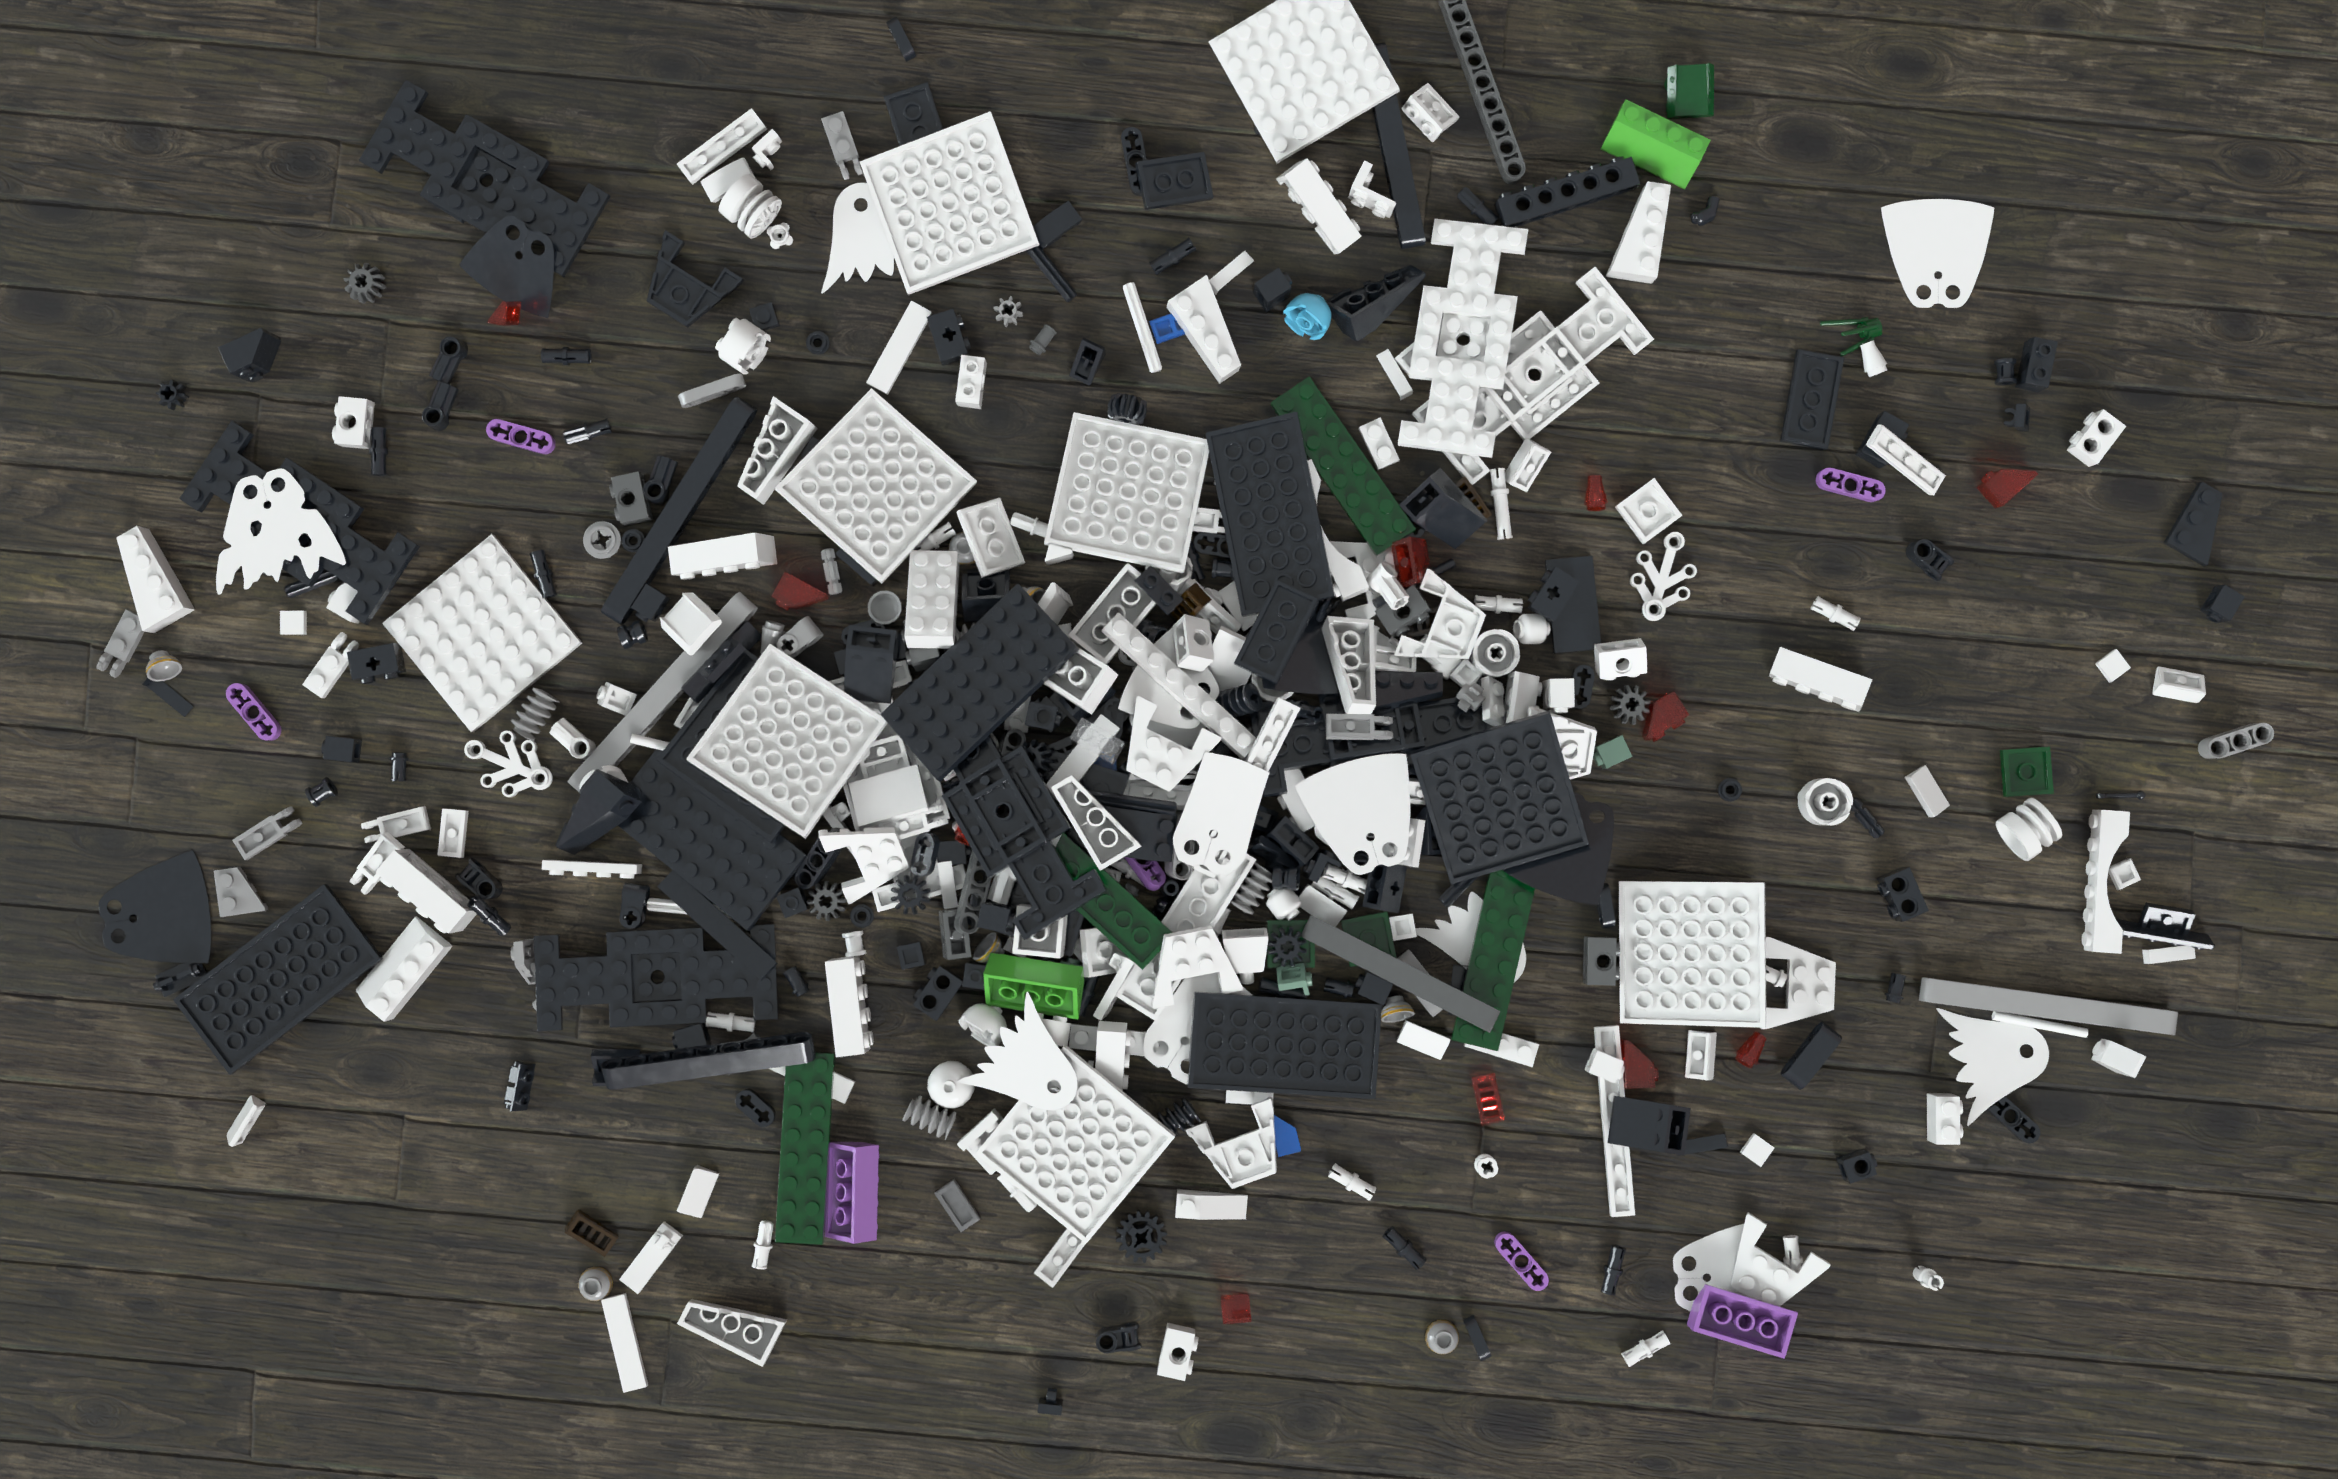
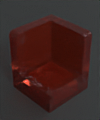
M1249 1294L1221 1295L1223 1324L1251 1322Z

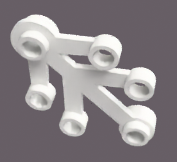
M1672 532L1664 539L1666 552L1659 573L1652 562L1650 552L1641 551L1636 556L1638 564L1644 566L1655 587L1652 596L1645 585L1643 574L1635 573L1630 577V584L1637 588L1644 601L1642 614L1650 621L1661 619L1665 615L1667 607L1678 601L1687 600L1690 597V590L1682 586L1677 588L1674 594L1662 599L1665 589L1684 579H1690L1697 573V569L1693 564H1687L1682 567L1681 571L1669 577L1675 553L1685 543L1683 535L1679 532ZM1671 538L1676 539V546L1670 545L1669 540ZM1641 554L1647 555V562L1641 561ZM1687 567L1693 570L1691 576L1685 573ZM1635 576H1639L1641 578V583L1639 585L1634 583ZM1681 589L1686 592L1685 598L1679 596ZM1651 605H1654L1657 608V612L1655 614L1651 613L1649 610Z
M503 731L500 734V741L505 745L510 759L486 749L484 743L478 740H471L465 745L464 751L467 757L471 759H480L482 757L506 768L493 774H484L480 779L483 787L492 788L497 782L517 774L527 777L515 784L506 783L502 787L504 796L514 797L519 791L529 787L544 790L552 783V773L548 768L541 766L536 754L537 744L534 741L526 740L521 745V750L527 754L531 768L522 764L514 743L516 735L512 731ZM507 733L511 735L509 742H506L504 739ZM528 743H531L533 746L530 752L526 750ZM476 745L480 747L478 754H475L473 751ZM539 774H543L545 777L542 783L537 779ZM488 776L492 778L490 785L485 783V779ZM508 786L513 787V793L510 795L506 791Z

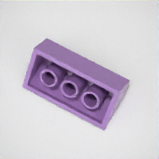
M830 1142L825 1237L853 1244L877 1240L879 1145L866 1142Z
M1705 1284L1693 1301L1687 1326L1692 1331L1785 1359L1798 1312Z

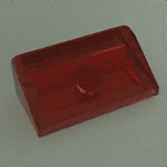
M502 301L487 323L503 326L518 325L521 310L520 301Z

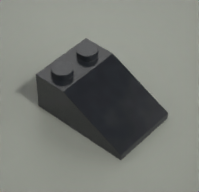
M1102 805L1142 845L1124 857L1172 862L1173 836L1177 823L1176 814L1168 815Z

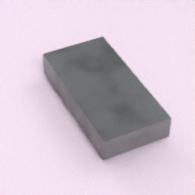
M955 1179L934 1193L960 1232L981 1219Z

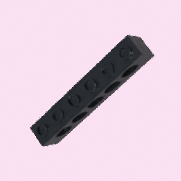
M1624 156L1612 159L1610 164L1602 166L1601 163L1590 166L1588 171L1582 173L1576 170L1566 174V178L1560 180L1554 177L1544 181V185L1541 186L1528 185L1521 189L1522 192L1515 194L1512 191L1503 193L1499 196L1494 206L1500 225L1516 228L1636 190L1640 185V181L1632 157L1624 159ZM1605 175H1614L1616 182H1609ZM1583 181H1590L1594 189H1586ZM1561 188H1568L1572 196H1564L1561 193ZM1546 195L1549 198V203L1544 204L1540 202L1538 196ZM1524 202L1527 205V210H1519L1516 203Z

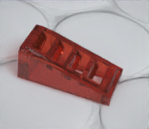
M1495 1073L1472 1077L1471 1080L1481 1126L1504 1122L1505 1117ZM1487 1082L1492 1084L1489 1087L1478 1088V1084ZM1492 1091L1494 1093L1493 1096L1483 1098L1480 1097V1094ZM1495 1101L1496 1103L1493 1106H1482V1103ZM1497 1110L1498 1115L1488 1117L1484 1115L1486 1112Z

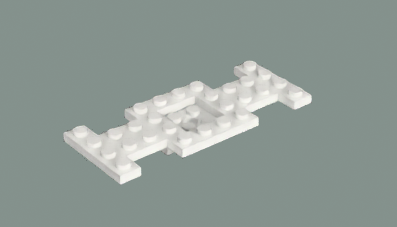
M1443 219L1434 220L1431 244L1452 246L1454 249L1447 288L1425 285L1423 287L1409 378L1432 381L1425 423L1401 420L1398 446L1492 458L1496 432L1473 430L1480 387L1502 390L1504 387L1518 296L1495 294L1501 252L1525 255L1528 229ZM1461 335H1466L1470 338V342L1462 346L1457 343V338Z
M1596 267L1576 282L1577 286L1590 301L1555 328L1540 310L1512 333L1503 390L1480 387L1473 430L1496 432L1497 436L1511 425L1523 441L1526 438L1531 439L1599 384L1598 380L1585 366L1589 361L1619 337L1633 355L1637 354L1654 340ZM1537 369L1541 374L1540 380L1532 381L1528 376L1529 370ZM1429 400L1412 413L1419 423H1425ZM1443 452L1462 477L1465 476L1472 485L1490 471L1479 456Z
M907 660L896 662L893 688L907 685L908 682L912 681ZM844 677L828 681L844 691ZM857 700L879 715L890 705ZM888 723L870 747L868 757L857 765L843 785L855 831H863V829L858 827L848 783L915 764L919 766L928 808L941 804L944 806L941 812L927 814L928 822L932 823L942 818L950 819L948 806L942 798L944 792L941 782L936 780ZM877 824V825H873V826L866 827V828H880V827H879V824ZM918 835L900 840L909 861V868L895 876L893 884L878 887L872 891L878 912L895 908L900 903L899 900L891 901V897L898 896V893L892 892L891 888L896 887L900 889L896 884V880L900 879L905 884L904 876L909 875L912 883L914 874L911 871L910 865L915 840ZM925 839L924 843L927 844V847L931 846V842ZM937 859L934 871L928 876L919 877L917 882L919 884L923 880L927 881L926 885L922 888L923 890L931 889V892L924 894V896L929 898L942 894ZM920 862L919 866L922 867V870L926 869V865ZM964 864L952 867L956 890L963 888L966 876ZM912 888L910 891L905 892V896H909L907 898L909 901L917 897V894L913 893L915 890Z

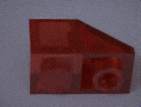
M1674 691L1667 693L1649 705L1650 712L1647 713L1642 737L1645 741L1652 739L1655 742L1666 735L1664 731L1672 727L1674 730L1685 723L1684 718L1689 716Z

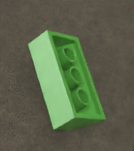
M1625 100L1607 134L1601 150L1615 157L1624 156V159L1632 157L1634 166L1685 189L1711 140L1633 102Z
M990 953L983 974L986 1005L1024 1011L1025 998L1028 991L1037 1013L1079 1019L1084 986V967Z

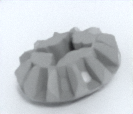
M599 521L586 529L583 544L591 556L598 559L611 558L612 555L618 552L622 544L621 533L613 524ZM600 533L604 537H611L606 541V548L602 544H594L600 540Z

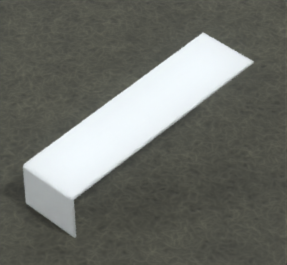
M1246 251L1242 252L1209 280L1215 295L1223 286L1254 262Z
M1389 349L1376 355L1397 390L1400 401L1412 395L1413 390Z
M952 861L939 862L937 864L944 909L958 908Z
M2187 945L2142 950L2144 964L2196 958L2195 948Z

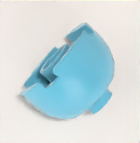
M1300 294L1287 305L1283 314L1286 313L1284 320L1290 329L1302 337L1304 333L1310 335L1311 340L1321 339L1331 323L1330 308L1320 295Z

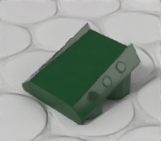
M1711 63L1694 65L1676 64L1668 67L1667 78L1664 81L1665 89L1667 90V119L1714 116V65Z

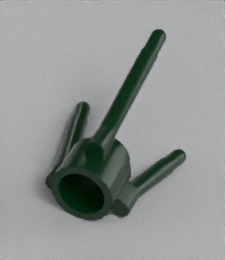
M1865 317L1861 319L1821 321L1820 325L1859 324L1855 329L1841 332V336L1858 333L1860 338H1864V340L1842 351L1840 356H1844L1860 348V345L1873 341L1874 337L1881 336L1882 324L1878 318L1869 319Z

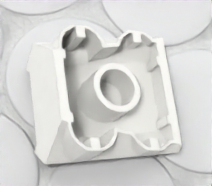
M1052 582L1038 605L1058 625L1069 606H1073L1070 595L1056 583Z
M682 593L683 597L666 616L660 617L661 628L689 655H693L721 625L722 621L694 593Z

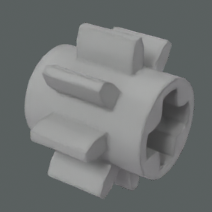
M1012 296L1007 301L1000 298V306L994 307V311L1000 313L996 316V320H1003L1005 327L1008 326V323L1012 322L1017 325V317H1023V313L1017 311L1021 307V303L1017 302L1014 304ZM1004 309L1012 310L1013 314L1010 316L1007 313L1005 314Z
M1476 682L1472 686L1466 683L1456 695V698L1460 700L1457 706L1465 712L1469 709L1475 712L1485 700V697L1482 695L1484 689Z

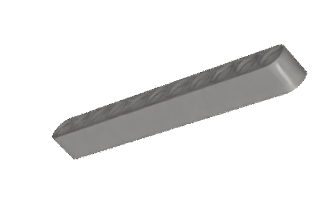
M741 592L735 594L717 614L722 621L721 625L693 655H689L685 650L574 772L569 778L568 783L579 792L580 783L588 772L596 769L602 770V766L606 765L617 767L637 745L630 743L631 735L645 736L684 693L681 687L744 621H748L755 614L758 607Z
M1927 977L1921 978L1919 1001L2176 1035L2178 1012L2172 1010Z

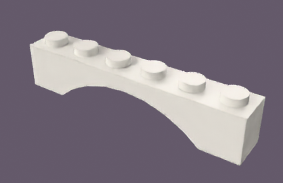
M1310 459L1308 464L1317 503L1321 479L1312 459ZM1322 529L1331 577L1334 583L1335 597L1340 596L1342 602L1368 591L1369 585L1360 565L1339 553L1329 542Z
M2092 810V814L2089 817L2091 838L2088 839L2087 848L2090 855L2089 861L2086 864L2088 885L2085 887L2084 894L2087 899V905L2083 912L2085 932L2082 934V945L2085 951L2122 953L2123 930L2110 908L2107 896V877L2115 852L2129 835L2130 812Z

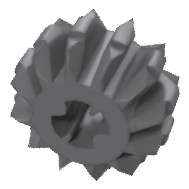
M364 263L363 267L355 264V271L347 269L350 277L343 279L348 283L345 291L350 293V298L353 300L358 299L360 303L365 304L367 300L375 303V295L382 297L379 291L380 289H386V285L381 283L385 280V276L379 274L380 269L376 266L371 267L369 263ZM364 281L367 282L366 286L362 284Z
M1625 685L1624 692L1621 689L1616 690L1619 698L1612 696L1610 699L1616 703V705L1610 706V710L1617 709L1618 711L1613 717L1617 719L1622 716V724H1626L1629 719L1630 724L1634 725L1636 724V718L1640 721L1645 719L1642 713L1650 712L1644 705L1650 704L1651 701L1643 700V697L1647 694L1646 691L1638 694L1639 686H1634L1631 691V687ZM1629 699H1631L1630 702L1635 704L1631 711H1629L1630 708H1626V703L1629 702Z
M824 881L823 888L818 883L815 885L817 892L809 891L808 894L814 897V899L807 900V904H814L815 906L809 912L814 913L818 910L819 912L816 916L818 920L823 917L824 913L826 921L831 920V914L837 919L840 917L837 910L842 912L846 910L844 906L840 905V903L847 902L846 898H840V895L844 894L842 889L836 892L838 883H834L830 888L829 881ZM824 895L825 897L832 898L833 901L830 902L832 904L831 906L823 905L822 901L825 900L823 899Z

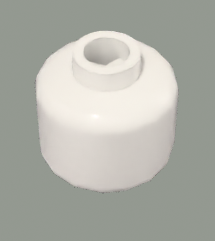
M1522 614L1514 622V636L1522 644H1541L1545 641L1546 636L1550 634V624L1546 621L1545 617L1539 614Z
M1283 887L1281 890L1274 889L1267 895L1266 905L1278 920L1287 918L1290 921L1300 913L1298 908L1301 905V900L1293 890Z

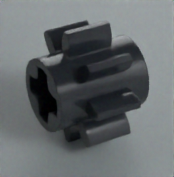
M170 380L169 384L160 383L161 388L156 392L161 398L159 401L160 405H167L168 409L175 410L176 406L185 407L184 402L189 398L184 392L186 386L178 385L177 381Z

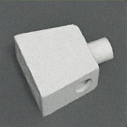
M1267 928L1222 930L1226 956L1235 973H1240V983L1252 984L1254 982V973L1264 971L1268 945Z

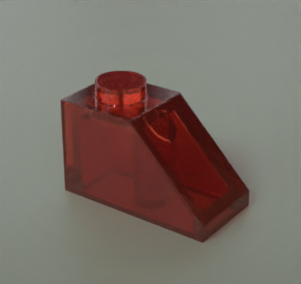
M2000 469L1995 472L1991 470L1980 479L1982 483L1977 489L1996 509L2004 506L2033 480L2038 473L2032 470Z
M1410 536L1392 542L1394 565L1399 583L1403 588L1421 583L1430 562L1426 539Z
M784 572L771 597L777 599L776 605L788 611L789 607L800 609L826 601L829 595Z
M1620 1039L1621 1056L1624 1061L1623 1066H1625L1623 1073L1624 1087L1626 1089L1655 1088V1082L1658 1081L1657 1067H1654V1063L1629 1040Z

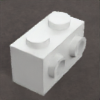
M1927 1093V1141L1936 1145H1960V1138L1963 1137V1126L1960 1124L1963 1103L1959 1096L1951 1093Z

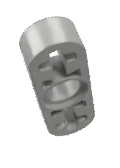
M734 374L679 394L678 398L681 407L688 408L741 390L746 387L743 374Z

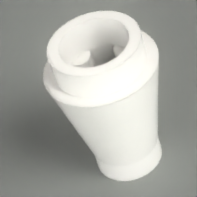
M1874 340L1860 345L1864 371L1868 373L1869 377L1887 371V362L1876 347Z

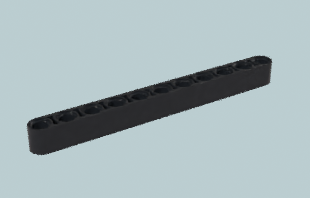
M738 396L730 402L601 609L602 614L620 625L625 624L634 611L631 606L644 586L651 584L669 555L668 547L674 546L755 418L757 408Z

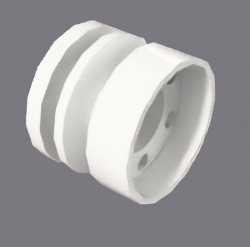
M745 174L728 189L720 202L718 211L731 223L738 221L737 227L741 231H745L744 233L752 239L764 232L773 222L781 208L782 201L777 196H773L770 190L763 191V185L751 174Z
M2028 798L2024 801L2023 805H2018L2016 807L2017 814L2009 812L1996 821V828L2001 838L2024 861H2029L2041 853V845L2049 847L2053 841H2058L2062 837L2061 828L2053 815L2034 798Z

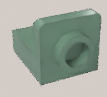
M1304 963L1295 964L1293 967L1291 965L1276 967L1279 991L1303 987L1304 995H1309V986H1313L1311 972H1306Z

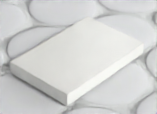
M1001 498L960 509L956 512L981 578L1025 563Z
M1223 626L1220 627L1212 644L1214 661L1207 666L1218 684L1219 691L1245 685L1251 675V672L1234 665V661L1246 637Z
M917 764L848 783L860 829L929 810Z

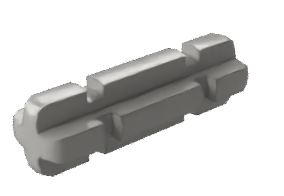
M832 548L824 549L821 551V558L825 561L823 568L826 582H829V585H827L828 593L830 595L839 594L842 592L841 583H838L840 576L837 561H834V558H836L835 551Z

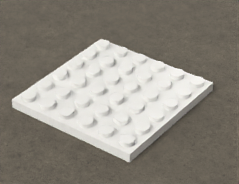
M1277 0L1209 41L1211 48L1277 164L1400 92L1397 83L1349 0Z
M991 111L860 161L908 295L1040 245Z
M871 388L775 487V490L882 584L907 558L910 552L924 540L975 486L977 481Z
M1074 412L1044 545L1049 546L1052 543L1070 548L1076 552L1184 573L1209 455L1207 439Z
M493 534L382 623L470 732H475L582 644L581 640L550 602L545 598L542 599L541 591Z
M769 644L686 759L806 839L884 729L887 722L882 716L775 646Z
M1619 881L1620 1023L1766 1028L1765 882Z
M1064 1044L1060 1050L1072 1065L1077 1077V1092L1073 1100L1067 1106L1058 1110H1043L1018 1100L976 1154L1084 1243H1087L1171 1143L1176 1134ZM1050 1080L1047 1088L1051 1093H1058L1061 1090V1084L1057 1080Z

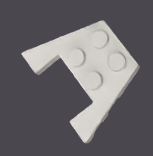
M1329 541L1347 559L1355 557L1356 564L1360 565L1365 578L1382 561H1385L1396 570V579L1401 585L1410 580L1400 545L1395 544L1376 557L1367 543ZM1369 586L1368 591L1365 592L1368 604L1344 610L1346 617L1358 619L1372 618L1376 615L1375 610L1378 609L1375 608L1372 600L1381 596V594Z
M1427 568L1419 589L1442 597L1425 643L1401 635L1394 655L1403 657L1469 659L1486 614Z
M1137 696L1126 771L1170 792L1203 759L1204 753H1209L1221 741L1222 737L1202 728L1191 750L1147 729L1158 705Z
M1529 706L1527 717L1546 711ZM1550 712L1570 780L1590 774L1597 730L1595 727Z
M895 827L864 828L863 831L850 832L849 829H840V832L829 833L828 830L818 831L825 852L850 846L863 877L841 883L842 891L848 904L855 902L909 868V861Z
M1211 925L1164 934L1158 963V975L1155 979V990L1151 1000L1153 1009L1174 1005L1171 981L1218 972L1222 994L1243 991V987Z
M1766 937V958L1787 959L1786 1007H1766V1028H1760L1768 1029L1834 1010L1836 963L1771 937Z
M1272 1097L1251 1105L1259 1129L1217 1144L1214 1142L1207 1121L1186 1129L1189 1137L1193 1138L1203 1154H1206L1215 1169L1232 1189L1277 1172Z
M1748 1212L1745 1217L1731 1286L1750 1298L1781 1306L1826 1271L1831 1264L1811 1251L1797 1272L1755 1246L1767 1223Z

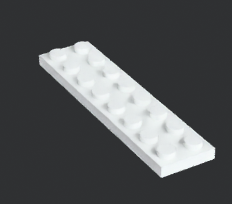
M1227 852L1221 865L1229 863L1231 858L1229 852ZM1246 853L1244 861L1234 871L1227 875L1216 874L1215 878L1194 869L1161 922L1173 933L1210 925L1214 929L1256 859ZM1161 951L1143 970L1135 964L1116 994V997L1155 1021L1164 1009V1007L1153 1009L1151 1006ZM1182 979L1171 981L1172 993H1174Z

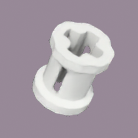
M863 930L842 934L846 941V957L867 954L863 948L861 936L864 934Z
M1481 1154L1475 1159L1474 1167L1483 1178L1488 1179L1497 1174V1162L1492 1156ZM1489 1162L1491 1168L1483 1169L1481 1166L1482 1163L1487 1164Z

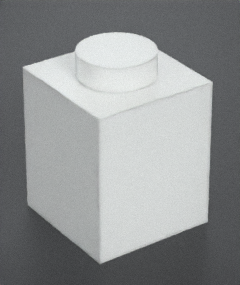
M1593 1048L1585 1071L1616 1083L1617 1079L1620 1080L1623 1076L1625 1066H1623V1060Z

